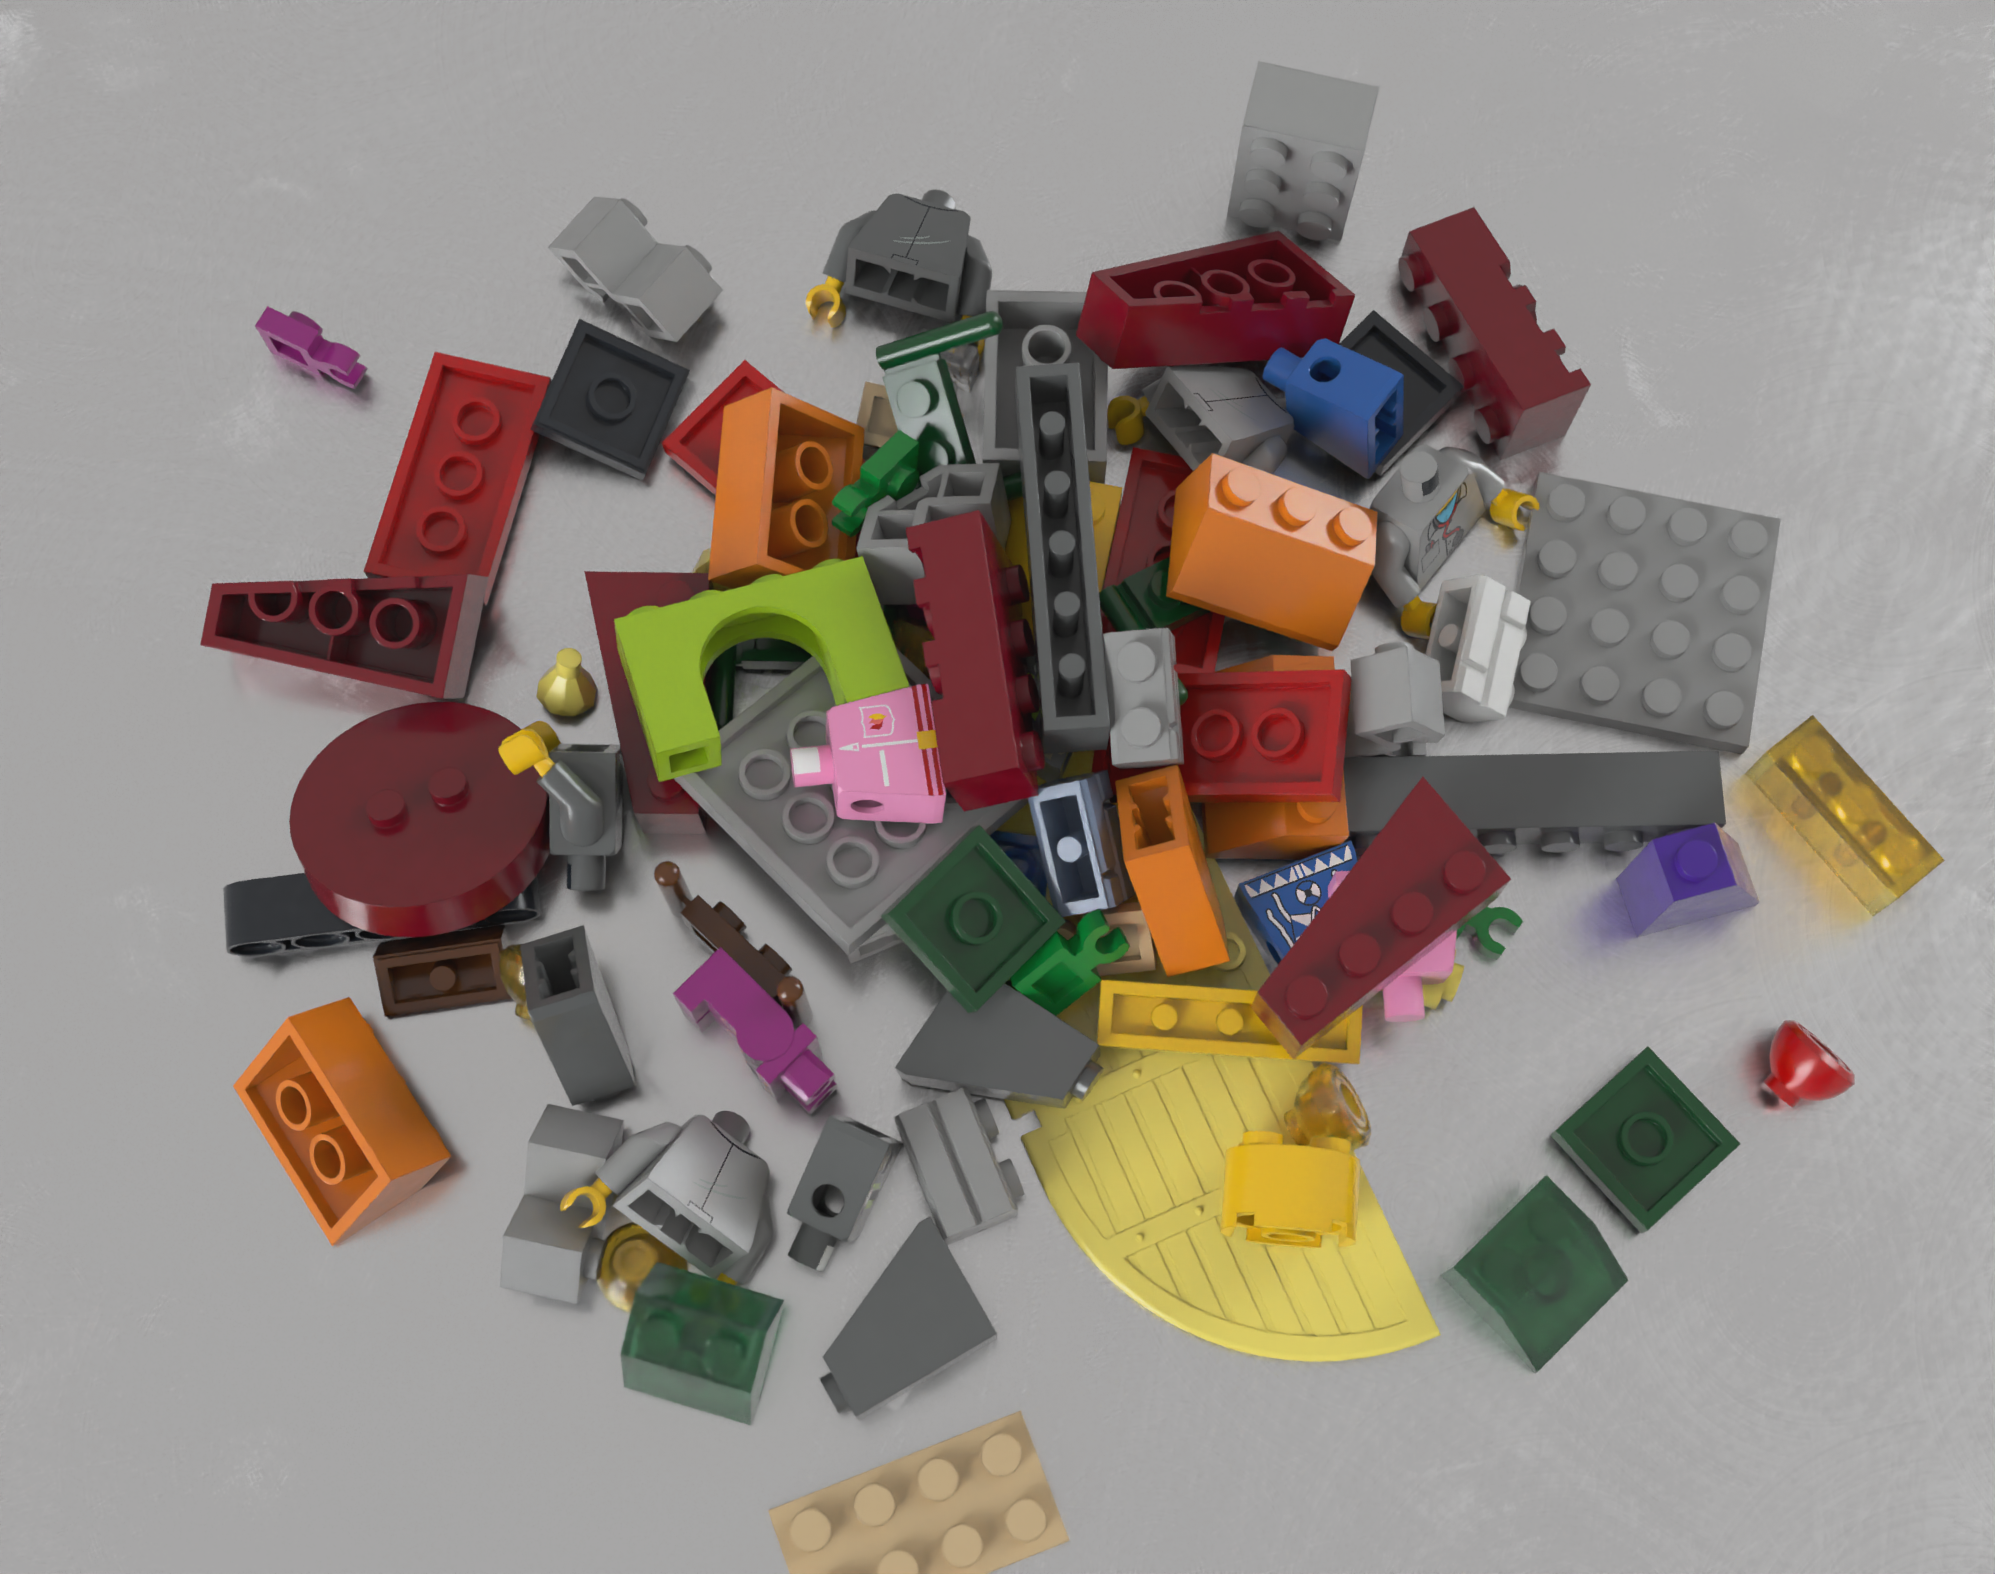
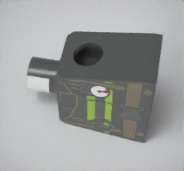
M829 1115L788 1207L787 1214L802 1221V1224L787 1255L803 1265L823 1272L838 1239L845 1242L856 1240L894 1165L903 1142L848 1116ZM831 1185L839 1188L844 1196V1205L840 1213L830 1210L825 1201V1196Z

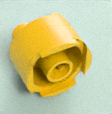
M1243 1132L1242 1143L1226 1150L1220 1232L1223 1235L1232 1237L1236 1227L1241 1226L1247 1228L1246 1241L1287 1247L1321 1248L1322 1235L1339 1234L1338 1247L1356 1244L1361 1161L1357 1157L1350 1155L1351 1141L1334 1137H1314L1310 1139L1309 1147L1283 1144V1135L1275 1132Z

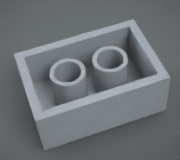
M1258 61L1242 125L1227 216L1239 218L1245 224L1253 227H1268L1271 225L1294 230L1303 237L1312 240L1330 238L1341 241L1367 144L1379 87Z
M987 290L986 312H997L1002 318L1003 329L1000 334L985 339L983 464L1000 463L1003 477L1021 472L1015 402L1016 366L1079 363L1089 481L1105 484L1107 466L1108 365L1101 361L1098 355L1076 336L1087 292Z

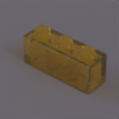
M1814 715L1810 716L1766 751L1745 773L1873 917L1900 898L1945 861Z

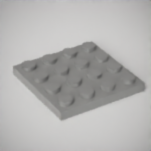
M1539 472L1534 482L1532 496L1537 499L1540 508L1538 510L1533 508L1529 511L1516 588L1517 594L1531 601L1525 626L1527 638L1520 650L1513 681L1515 694L1509 708L1743 754L1749 747L1781 519Z
M896 648L910 687L928 683L931 701L942 699L943 694L939 695L934 689L932 682ZM812 656L719 730L722 766L673 779L849 956L886 924L881 915L971 827L980 824L990 836L1029 801L1028 798L964 812L945 787L946 800L942 823L847 820L838 817L835 809L832 784L795 788L793 783L790 749L826 745V711L837 706L826 674L820 663Z

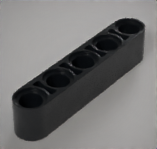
M305 873L244 880L228 884L223 888L227 953L232 955L261 956L402 938L368 932L338 918L318 899ZM538 876L534 878L521 894L502 909L479 922L458 930L524 922L540 916Z

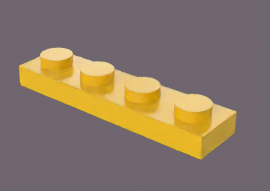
M1101 980L1097 1044L1101 1047L1293 1060L1251 1009L1258 991ZM1363 1005L1294 1060L1360 1064Z

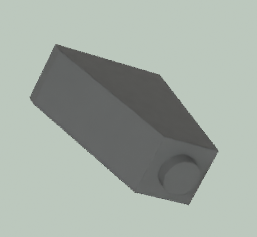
M584 925L521 944L528 1013L571 1105L575 1106L590 1100H607L622 1090L634 1087L635 1081L630 1053Z
M1006 983L977 1012L968 1013L947 990L895 1066L900 1077L913 1085L950 1091L967 1087L970 1094L1064 1109L1073 1096L1082 1101L1087 1097L1104 1068L1096 1063L1101 1055L1099 1044Z
M931 1216L917 1224L823 1356L830 1372L819 1379L839 1414L851 1408L855 1417L861 1420L997 1339V1332Z

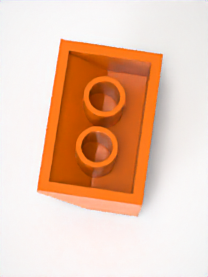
M773 387L724 406L708 580L735 589L750 585L758 578L766 575L779 574L786 576L812 569L815 565L825 560L842 559L845 561L855 558L857 534L849 537L832 525V519L841 512V510L832 505V500L846 485L854 484L860 479L865 428Z
M1212 453L1176 488L1166 596L1333 651L1339 647L1375 566L1377 511Z
M1270 655L1221 669L1214 673L1335 670L1334 656ZM1344 771L1340 802H1201L1206 858L1302 860L1341 845L1349 837Z
M350 997L289 1016L233 1085L332 1246L343 1242L421 1190L451 1157L438 1131L427 1119L408 1089L406 1081L397 1072L374 1036L371 1026L364 1020Z

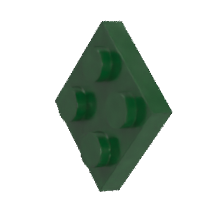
M980 824L971 827L881 915L886 923L968 1013L977 1012L1066 922Z
M1649 1047L1642 1050L1550 1134L1641 1234L1657 1223L1741 1144Z

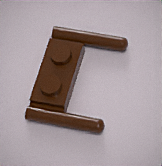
M664 861L658 864L654 871V878L672 914L678 918H683L687 928L711 951L715 952L721 947L783 1007L791 1018L794 1028H798L802 1023L808 1026L812 1021L813 1014L802 982L796 977L788 976L792 972L790 965L766 943L759 950L751 945L741 935L747 926L723 902L719 901L712 908L699 895L693 899L683 875L675 863Z

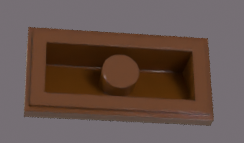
M505 925L385 941L378 945L373 955L385 1017L513 998L508 938Z

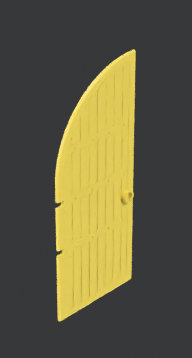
M1094 751L1073 752L1062 778L1091 773ZM1037 776L1039 785L1046 783L1045 780ZM1028 802L994 831L990 837L1052 905ZM1111 803V804H1113V805H1116L1117 813H1118V817H1119L1118 803ZM1193 813L1199 837L1204 850V835ZM1206 858L1224 918L1230 961L1213 965L1203 970L1167 977L1156 949V970L1100 977L1102 980L1258 991L1268 979L1270 973L1216 859ZM1134 895L1124 900L1123 903L1139 902L1137 895ZM1083 913L1062 918L1078 926L1083 918ZM1009 978L1006 984L1015 989ZM1101 981L1056 1016L1096 1043ZM1100 1046L1101 1055L1096 1063L1104 1069L1098 1081L1083 1101L1073 1096L1064 1109L1004 1099L1013 1120L1035 1111L1042 1127L1026 1133L1020 1138L1051 1205L1079 1247L1116 1286L1152 1313L1176 1327L1206 1341L1233 1350L1262 1357L1308 1362L1344 1361L1378 1356L1412 1347L1441 1335L1361 1165L1356 1244L1352 1246L1338 1247L1339 1234L1322 1235L1321 1248H1301L1246 1241L1247 1228L1241 1226L1236 1227L1232 1237L1223 1235L1220 1232L1226 1150L1242 1143L1243 1132H1275L1283 1135V1144L1309 1147L1310 1139L1314 1137H1334L1348 1140L1311 1061ZM1351 1146L1350 1155L1357 1157Z

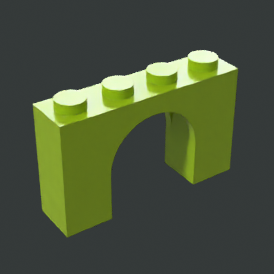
M863 556L845 561L842 559L825 560L809 570L786 576L779 574L766 575L758 578L750 585L723 592L707 590L694 595L687 601L664 607L644 606L633 610L627 616L614 619L618 653L659 782L722 766L721 737L703 680L714 660L725 650L740 642L756 638H775L789 641L805 649L816 658L823 668L837 706L910 687Z

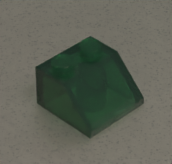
M1547 1175L1532 1184L1440 1275L1534 1373H1537L1629 1281L1595 1223Z
M656 1262L635 1292L620 1353L624 1387L751 1426L758 1406L785 1300Z

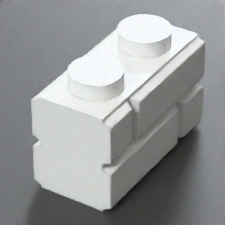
M1483 575L1445 580L1441 583L1425 654L1440 662L1443 713L1459 722L1473 723L1500 720L1506 717L1507 709L1513 701L1515 694L1513 681L1520 650L1527 638L1525 626L1531 601L1512 590H1505L1506 587Z

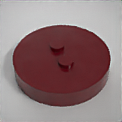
M426 702L397 707L369 717L352 726L330 742L316 756L300 779L293 796L289 819L293 847L312 890L324 906L343 921L368 932L394 937H423L455 931L479 922L496 913L521 894L537 876L550 854L549 794L536 782L540 774L533 765L523 772L514 775L508 769L499 753L502 741L522 729L507 718L482 707L456 702Z

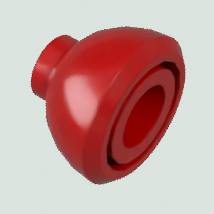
M1785 1020L1777 1029L1769 1052L1770 1069L1772 1072L1764 1082L1789 1106L1794 1108L1801 1100L1823 1101L1832 1099L1846 1092L1855 1084L1853 1071L1803 1025L1795 1020Z

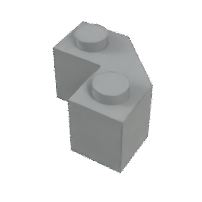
M593 197L548 248L589 293L603 303L609 297L618 303H622L633 315L630 318L632 324L649 337L678 342L723 291L709 274L712 271L711 264L699 251L689 245L676 246L658 243L645 228L648 224L646 217L630 201L624 198Z
M1000 463L938 465L920 476V488L898 501H895L888 495L868 507L856 549L858 556H863L880 605L917 604L913 580L925 577L924 565L917 554L912 553L908 548L907 527L980 510L1005 551L1012 520Z
M1405 642L1385 643L1375 648V654L1350 660L1352 683L1344 758L1426 756V743H1438L1445 736L1440 662L1415 650L1412 644Z
M547 1104L528 1141L524 1195L503 1235L500 1288L577 1304L588 1279L598 1280L600 1278L608 1247V1242L602 1240L614 1192L605 1199V1215L594 1226L578 1228L584 1220L590 1217L593 1211L592 1202L587 1196L579 1195L576 1197L573 1204L565 1211L560 1210V1204L565 1194L570 1190L585 1186L590 1187L599 1178L595 1171L622 1145L624 1120Z

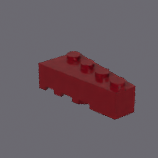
M1475 207L1409 231L1402 255L1398 260L1402 281L1409 291L1416 290L1424 306L1423 318L1427 331L1435 342L1441 340L1450 358L1448 361L1450 375L1464 386L1462 392L1466 391L1475 409L1474 422L1481 439L1486 444L1492 443L1499 459L1503 460L1565 436L1591 383L1581 368L1569 373L1561 361L1560 355L1565 354L1566 345L1554 328L1542 332L1538 326L1535 298L1526 285L1518 284L1512 286L1508 280L1511 275L1510 261Z
M1278 230L1092 272L1076 336L1097 354L1101 361L1112 369L1269 360L1273 353L1281 347L1303 358L1317 340L1326 338L1337 344L1340 343L1355 294Z
M980 510L907 527L908 548L912 553L917 554L924 565L925 577L913 580L917 606L923 608L927 626L935 639L922 643L925 665L928 668L934 689L939 695L943 694L942 699L931 701L943 784L964 812L1039 796L1036 770L1044 769L1045 756L1041 739L1037 731H1033L1031 713L1039 712L1040 701L1034 678L1027 671L1026 658L1034 656L1035 647L1029 623L1022 615L1021 603L1028 602L1030 599L1025 571L1020 564L1013 566Z
M584 571L634 815L644 834H706L707 812L674 779L658 781L618 653L614 619L627 616L633 610L644 606L664 607L687 601L700 592L714 590L713 583L708 580V573ZM711 666L703 680L709 702Z
M1422 776L1258 990L1251 1009L1294 1060L1497 899L1511 881V878Z

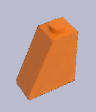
M1178 764L1115 781L1124 863L1167 977L1190 971H1199L1213 965L1229 962L1230 956L1224 918Z

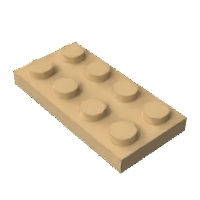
M1021 1410L768 1510L790 1574H988L1070 1541Z

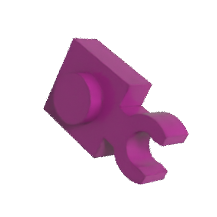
M267 306L255 325L271 353L315 374L323 376L325 372L341 384L356 389L367 371L366 366L357 362L360 357L358 352L343 344L332 343L324 339L321 335L323 329L304 314L292 311L287 316Z

